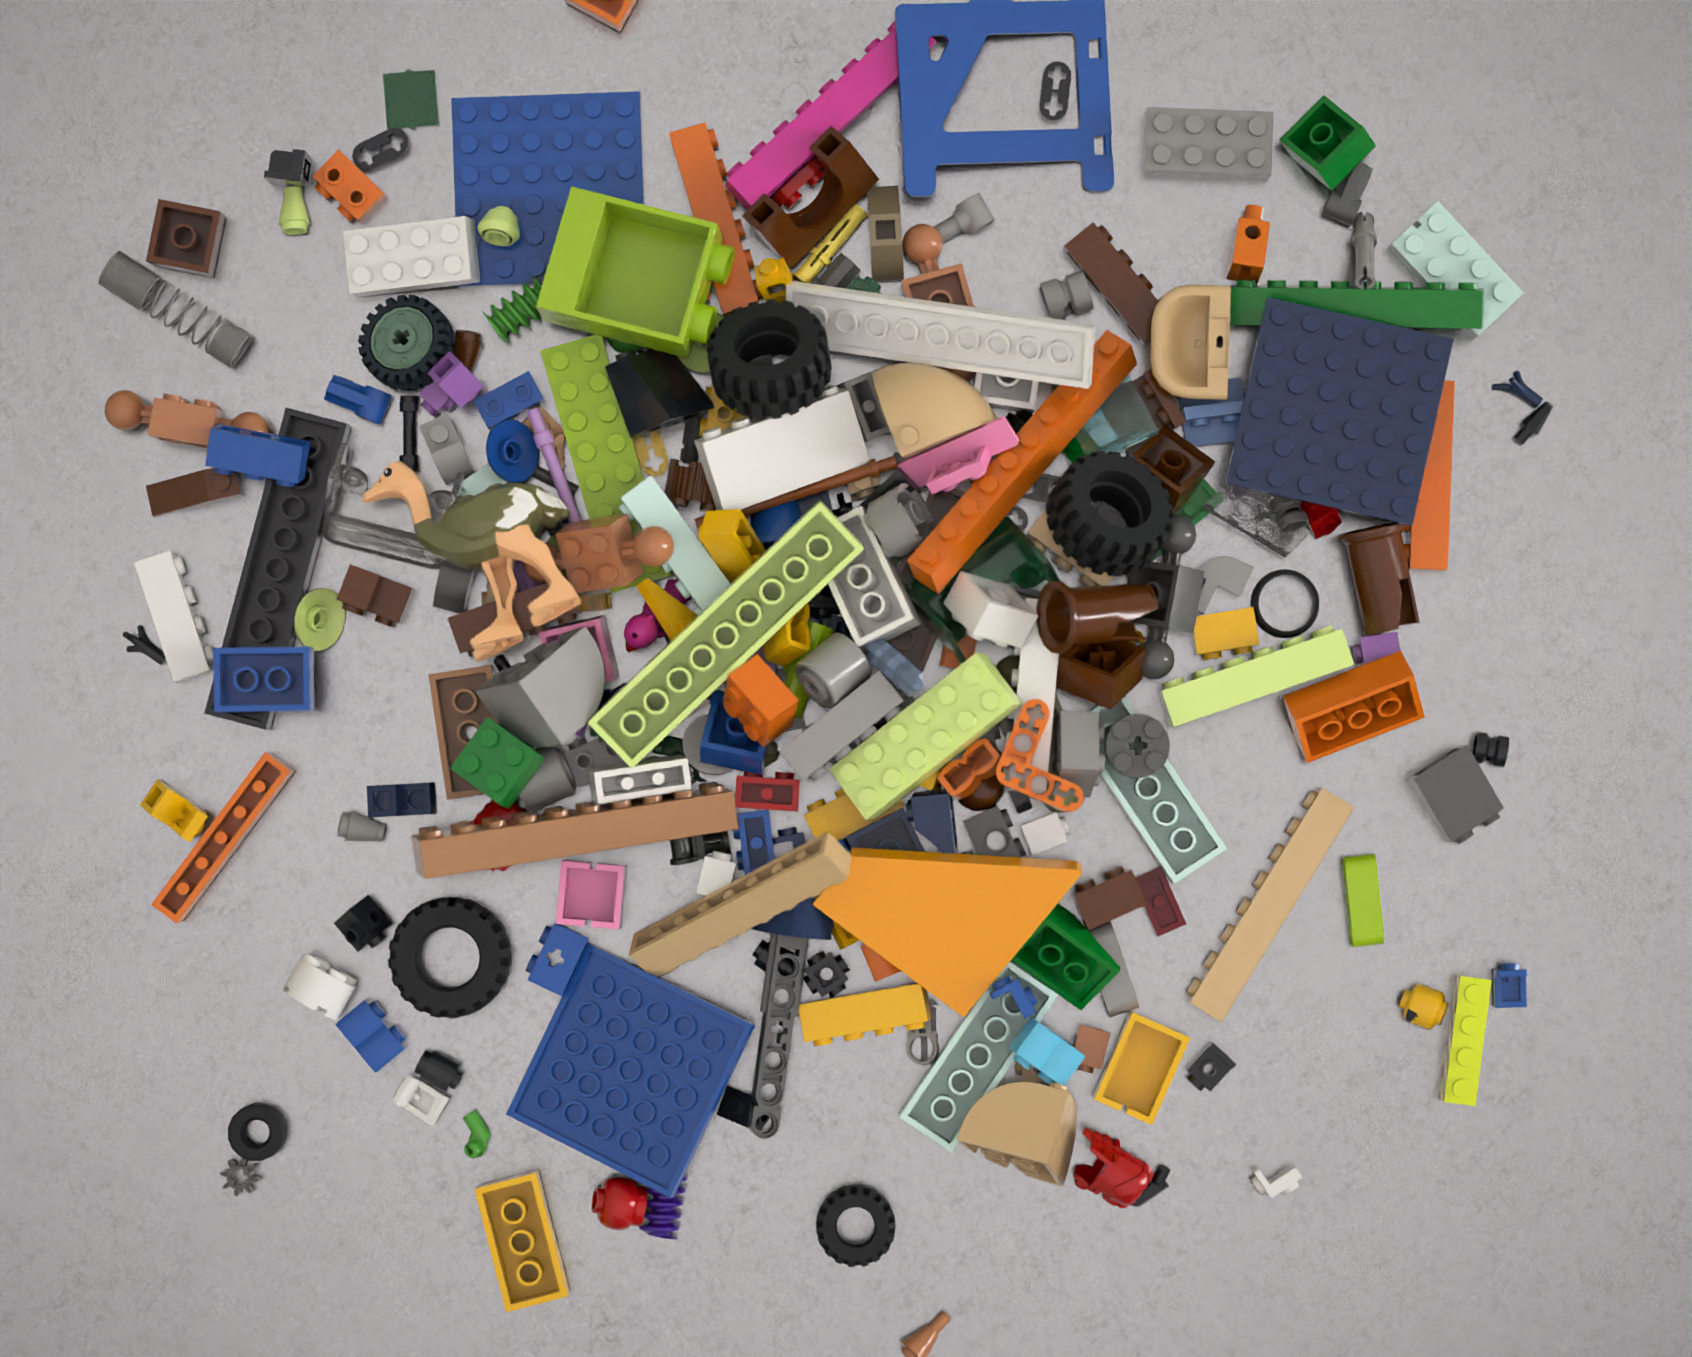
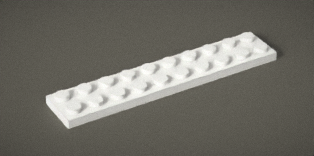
M791 281V284L786 285V301L794 303L795 307L800 305L808 309L809 313L816 315L821 325L824 326L829 351L921 363L1086 389L1092 384L1095 324Z

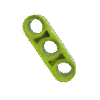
M1375 854L1342 857L1351 946L1353 948L1383 945L1384 928Z

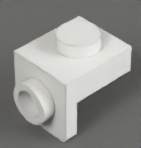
M408 1075L398 1085L392 1102L434 1126L450 1098L423 1080Z
M1291 1165L1267 1181L1256 1166L1252 1169L1255 1177L1251 1181L1260 1195L1267 1193L1270 1198H1273L1281 1192L1285 1196L1300 1186L1297 1181L1303 1177L1298 1169Z

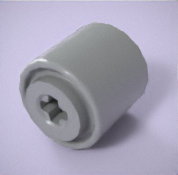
M837 632L830 635L799 661L795 669L797 678L807 695L827 708L836 706L864 683L872 673L870 664L861 649L844 634Z
M557 746L535 749L546 759L519 795L527 811H537L576 793L574 787L575 779L565 759L562 749L558 750Z

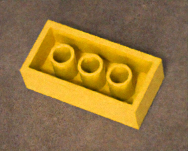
M536 1170L477 1186L474 1190L506 1312L567 1297L570 1290L539 1171Z

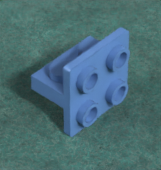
M1241 378L1228 379L1227 400L1186 399L1180 397L1182 415L1186 420L1183 424L1184 435L1188 442L1194 446L1234 442L1244 400Z

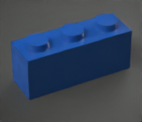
M217 424L210 429L205 466L214 467V472L231 475L234 471L245 473V478L261 481L266 477L276 479V484L295 486V483L298 484L305 478L310 441Z

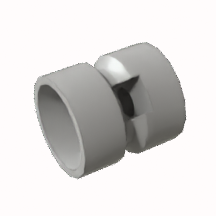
M1082 270L1065 275L1064 281H1059L1055 278L1040 283L1041 294L1049 318L1063 319L1068 317L1070 311L1080 314L1094 309L1090 290Z

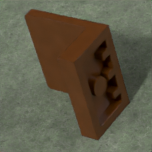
M1152 368L1143 373L1139 378L1113 392L1100 406L1129 455L1139 450L1164 426L1175 430L1186 422L1171 394L1160 387L1152 373Z

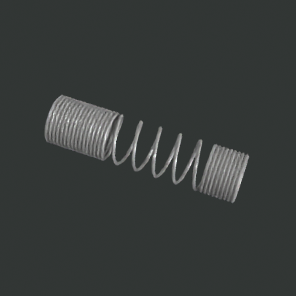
M121 251L116 252L110 258L100 274L99 285L125 300L128 304L133 305L139 311L146 308L152 302L150 318H157L166 311L163 320L166 328L174 325L180 319L177 328L178 335H186L193 329L191 336L193 345L201 343L208 336L205 352L218 359L224 365L226 364L229 368H232L239 361L251 341L252 335L227 320L221 325L209 344L211 336L222 318V315H219L209 331L200 340L194 342L196 330L202 317L208 310V306L203 309L197 320L181 334L180 328L183 319L193 303L194 297L190 299L181 314L167 325V316L181 290L177 289L165 308L153 316L155 302L167 281L164 280L161 284V276L156 275V273H153V271Z

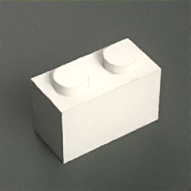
M713 851L712 856H705L697 894L707 896L733 882L737 862L731 860L732 854Z

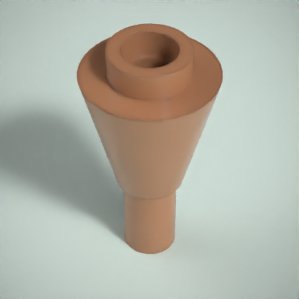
M941 1311L929 1326L926 1325L900 1342L904 1347L901 1353L905 1357H927L939 1336L938 1333L949 1323L951 1318Z

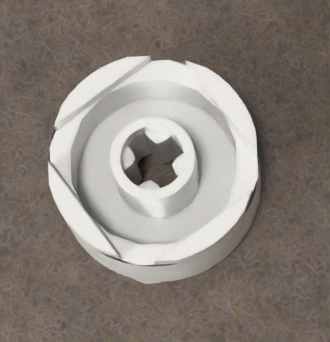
M304 953L303 957L299 958L282 991L287 992V995L314 1011L322 1010L326 1012L324 1016L337 1021L356 988L354 985L357 979L345 972H339L330 968L332 966L330 963L317 956L313 957L308 953Z

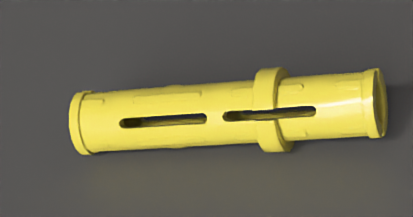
M855 204L833 226L817 247H812L809 251L810 256L794 272L793 276L799 282L811 283L825 266L828 267L832 263L830 259L868 214Z

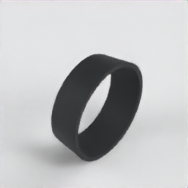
M1281 569L1270 572L1259 580L1252 592L1250 606L1254 607L1256 623L1263 631L1278 638H1292L1307 631L1315 622L1319 612V596L1315 586L1305 575L1294 570ZM1280 575H1294L1303 579L1309 584L1315 596V610L1311 619L1303 627L1294 631H1281L1271 627L1263 619L1259 610L1261 590L1268 581Z

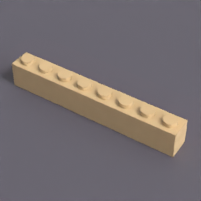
M1319 787L1317 792L1313 789L1310 791L1303 803V806L1306 807L1301 818L1295 816L1286 830V833L1290 834L1284 845L1279 843L1269 858L1273 861L1267 872L1262 870L1253 884L1257 888L1251 899L1245 897L1236 911L1240 917L1234 926L1229 923L1220 937L1223 944L1219 951L1215 952L1212 950L1203 964V967L1207 969L1201 980L1196 977L1186 992L1190 995L1189 1003L1220 1022H1223L1355 808L1323 787Z
M827 831L635 933L629 956L645 972L656 977L664 973L668 974L679 965L695 960L700 954L712 948L720 947L725 941L735 936L743 935L748 929L760 923L768 922L773 916L785 910L793 909L798 903L810 897H816L823 890L834 884H841L848 878L852 855Z

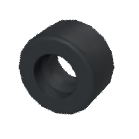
M253 1103L241 1108L232 1117L228 1126V1140L232 1149L240 1157L249 1161H262L272 1157L283 1147L287 1137V1125L283 1115L275 1107L265 1103ZM253 1120H261L268 1125L269 1137L262 1144L251 1143L245 1135L247 1125Z

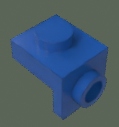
M1501 963V969H1493L1494 1008L1527 1007L1526 976H1529L1527 969H1520V963Z
M1006 976L992 984L994 990L989 992L992 1000L1010 991L1024 1019L1036 1013L1033 1006L1038 1002L1029 987L1023 989L1017 978L1011 980L1009 976Z

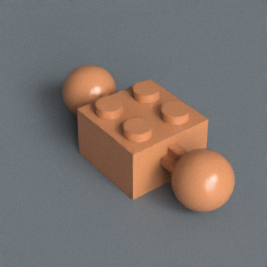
M917 224L909 228L903 237V251L911 261L918 263L921 275L901 280L904 297L974 307L962 263L939 269L936 258L941 253L943 242L938 230L928 224ZM940 367L959 375L967 382L975 374V372Z
M120 390L113 393L107 399L104 408L107 421L116 429L131 430L140 423L149 424L147 435L156 440L208 448L210 429L217 424L270 433L267 421L258 413L243 412L234 419L224 418L225 413L217 409L218 405L213 404L214 402L195 399L194 404L186 403L187 399L164 393L163 399L154 398L153 405L144 404L143 400L136 393L129 390Z
M627 513L571 522L556 533L560 550L550 543H545L558 570L562 572L563 569H566L569 583L576 593L628 586L644 574L641 563L650 567L661 566L671 558L674 551L672 536L667 530L659 526H649L642 529L634 539ZM523 562L525 572L532 580L539 583H547L533 566Z

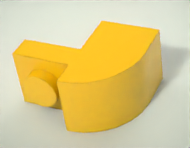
M158 779L140 804L151 816L171 827L180 837L188 842H191L194 836L202 831L205 820L208 817L204 809Z

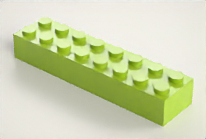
M592 335L540 350L589 519L620 515L622 512L618 507L622 502L619 497L643 481L644 476L633 438L629 436L605 366L611 363L603 336ZM633 519L630 522V526L635 539L637 532L641 528ZM641 563L644 574L628 586L610 588L612 594H617L637 588L636 585L647 578L653 582L673 577L672 571L666 573L661 566L650 567Z

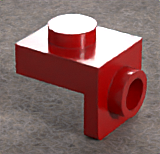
M1302 502L1301 504L1302 510L1307 513L1309 518L1307 525L1315 539L1332 533L1342 523L1337 509Z

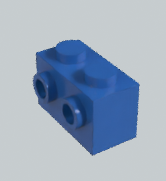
M769 810L737 813L739 829L733 830L734 839H740L742 850L736 852L738 871L744 870L745 875L775 860Z

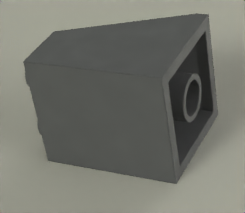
M1467 744L1457 745L1406 779L1448 843L1456 840L1457 844H1461L1474 835L1472 832L1473 828L1481 823L1486 827L1500 818L1498 812L1504 809Z

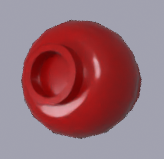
M621 1176L608 1178L602 1183L601 1188H595L593 1192L592 1213H597L598 1221L609 1229L625 1230L630 1226L639 1227L643 1222L646 1211V1187L636 1185L634 1181Z

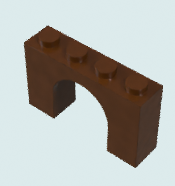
M832 126L809 147L822 164L825 177L820 192L808 206L798 212L786 214L766 194H763L742 215L769 249L778 258H784L786 264L791 269L879 180L851 142Z

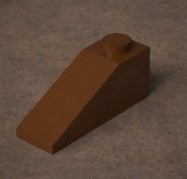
M214 468L146 486L153 517L245 496L240 472L233 471V474L226 475L214 472Z

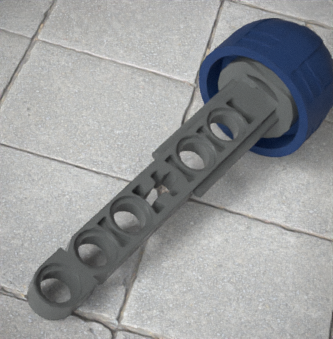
M817 896L810 897L798 903L793 909L785 910L773 916L766 923H760L750 928L756 931L771 933L760 1007L763 1017L752 1089V1097L755 1104H750L748 1118L750 1131L762 1139L773 1137L777 1133L780 1124L782 1109L778 1106L784 1096L794 1017L798 1016L808 941L809 939L831 940L834 920L813 906ZM782 947L788 950H796L795 955L787 952H780V948ZM784 958H790L793 962V970L790 974L782 976L778 971V963ZM780 989L786 990L789 994V1001L783 1007H777L773 1002L774 994ZM777 1021H779L780 1026L784 1027L783 1033H778L776 1043L782 1044V1049L767 1046L768 1041L774 1044L775 1035L770 1032V1026H776ZM771 1052H776L780 1056V1064L774 1070L767 1069L764 1063L765 1057ZM766 1084H773L776 1089L775 1097L770 1101H764L760 1096V1090ZM768 1115L772 1122L771 1127L768 1131L761 1133L756 1129V1121L760 1116Z

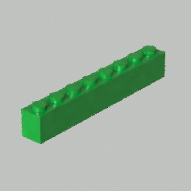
M1237 279L1236 285H1230V325H1260L1266 298L1270 297L1402 328L1482 329L1484 326V288H1477L1476 282H1459L1458 288H1445V282H1426V287H1413V282L1396 281L1394 282V287H1381L1382 282L1376 281L1372 288L1367 289V281H1364V289L1350 286V281L1343 280L1331 281V286H1318L1317 280H1299V286H1286V280H1267V285H1255V280Z

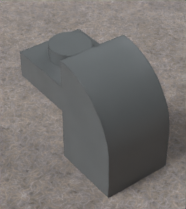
M442 560L435 588L433 607L456 613L464 612L471 593L475 569L458 567Z

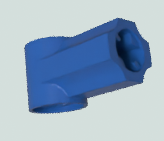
M333 375L326 389L324 400L355 412V415L380 425L392 395L366 385L364 387L343 377Z

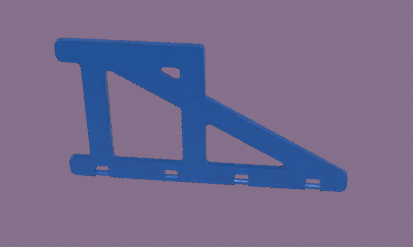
M969 0L967 3L900 4L895 8L904 191L908 196L927 197L932 195L936 190V167L938 165L1077 161L1081 165L1082 185L1085 190L1089 192H1104L1113 187L1114 165L1111 145L1112 128L1105 0L1026 2ZM1070 33L1073 35L1075 43L1078 128L946 132L943 129V122L988 35ZM932 36H943L947 40V45L940 59L934 61L929 55V38ZM1098 39L1099 58H1089V40ZM1103 136L1104 155H1095L1094 137Z

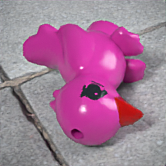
M678 579L668 580L663 590L682 604L691 599V597L685 599L674 585L679 581ZM646 601L643 605V612L632 616L625 625L624 638L626 640L625 647L628 652L645 648L652 644L657 636L662 638L667 635Z

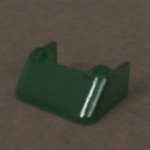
M1006 516L939 594L916 580L913 575L906 582V590L940 641L962 664L966 661V658L957 642L966 635L967 629L951 617L952 612L943 604L960 571L1006 584L1014 581L1018 587L1023 589L1033 588L1044 580L1048 582L1060 580L1046 556Z

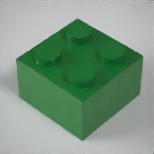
M1325 95L1279 139L1292 159L1331 191L1376 147L1365 128Z
M487 716L450 769L497 804L510 809L546 757Z

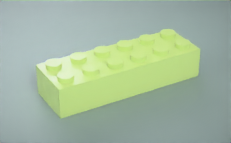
M1331 625L1311 632L1313 639L1304 641L1303 636H1299L1282 642L1283 649L1274 652L1273 646L1253 652L1252 660L1244 662L1241 656L1222 663L1223 670L1214 672L1213 667H1209L1192 673L1194 680L1184 683L1183 677L1163 683L1164 690L1157 693L1169 727H1175L1354 665L1343 630L1334 631Z
M975 653L829 768V770L864 819L876 820L1023 704L989 657L984 653Z

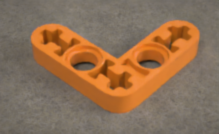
M1029 700L1023 705L996 768L997 780L1009 789L1068 813L1075 812L1083 803L1084 796L1081 788L1070 781L1030 765L1049 720L1050 712L1049 707L1042 700ZM1036 705L1041 707L1040 713L1044 715L1043 719L1037 718L1034 723L1033 729H1039L1037 735L1029 729L1019 728L1021 722L1026 726L1028 725L1030 715L1026 711L1028 708L1034 709ZM1021 734L1029 736L1032 740L1030 750L1027 752L1017 751L1013 745L1016 736ZM1010 764H1014L1016 766L1015 771L1021 775L1025 774V769L1032 772L1026 779L1025 788H1021L1018 785L1022 780L1012 777L1010 781H1006L1004 779L1005 774L1001 772V769L1003 767L1008 768ZM1037 776H1043L1049 782V789L1043 794H1036L1030 787L1032 779ZM1054 782L1061 784L1058 788L1061 792L1067 793L1069 789H1073L1075 791L1074 796L1078 798V802H1071L1069 806H1065L1063 804L1064 799L1058 795H1055V801L1049 800L1048 797L1053 792Z

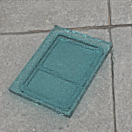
M1128 374L1075 437L1084 454H1091L1096 451H1104L1107 454L1109 451L1121 452L1159 434V430ZM1059 384L1051 386V391L1053 392Z

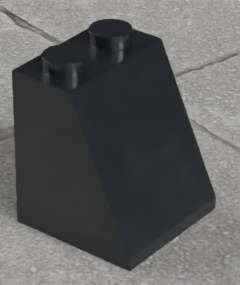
M643 347L637 350L638 354L635 355L633 350L622 352L615 356V362L605 366L630 438L676 426L715 408L712 400L677 355Z

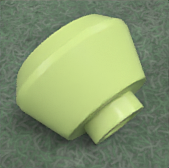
M497 206L490 209L477 227L482 239L496 246H510L520 238L518 218L510 208L505 206Z

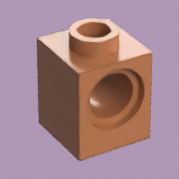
M1078 1023L1073 1047L1086 1057L1077 1070L1093 1073L1094 1068L1102 1069L1111 1034L1109 1031Z

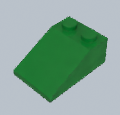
M1060 904L1053 908L1011 960L1079 1010H1082L1121 969L1076 916Z

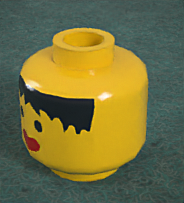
M1417 984L1412 991L1405 990L1399 1007L1405 1009L1403 1015L1406 1022L1430 1030L1435 1025H1441L1449 1002L1445 1001V995L1442 991L1424 984Z

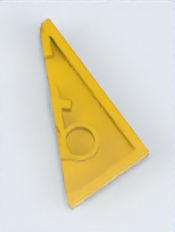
M649 578L636 585L670 640L697 616L692 610Z

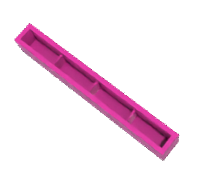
M895 22L887 29L889 34L882 41L876 38L865 48L864 51L867 54L861 60L857 61L854 58L841 70L844 73L841 78L836 82L830 79L818 91L821 95L813 103L809 99L796 110L798 116L792 122L783 121L772 132L775 135L773 139L767 144L761 141L749 153L752 157L744 165L739 161L727 172L726 175L729 178L726 181L725 187L747 210L763 194L770 197L815 156L809 147L830 126L841 133L898 82ZM933 37L929 38V53L937 43Z

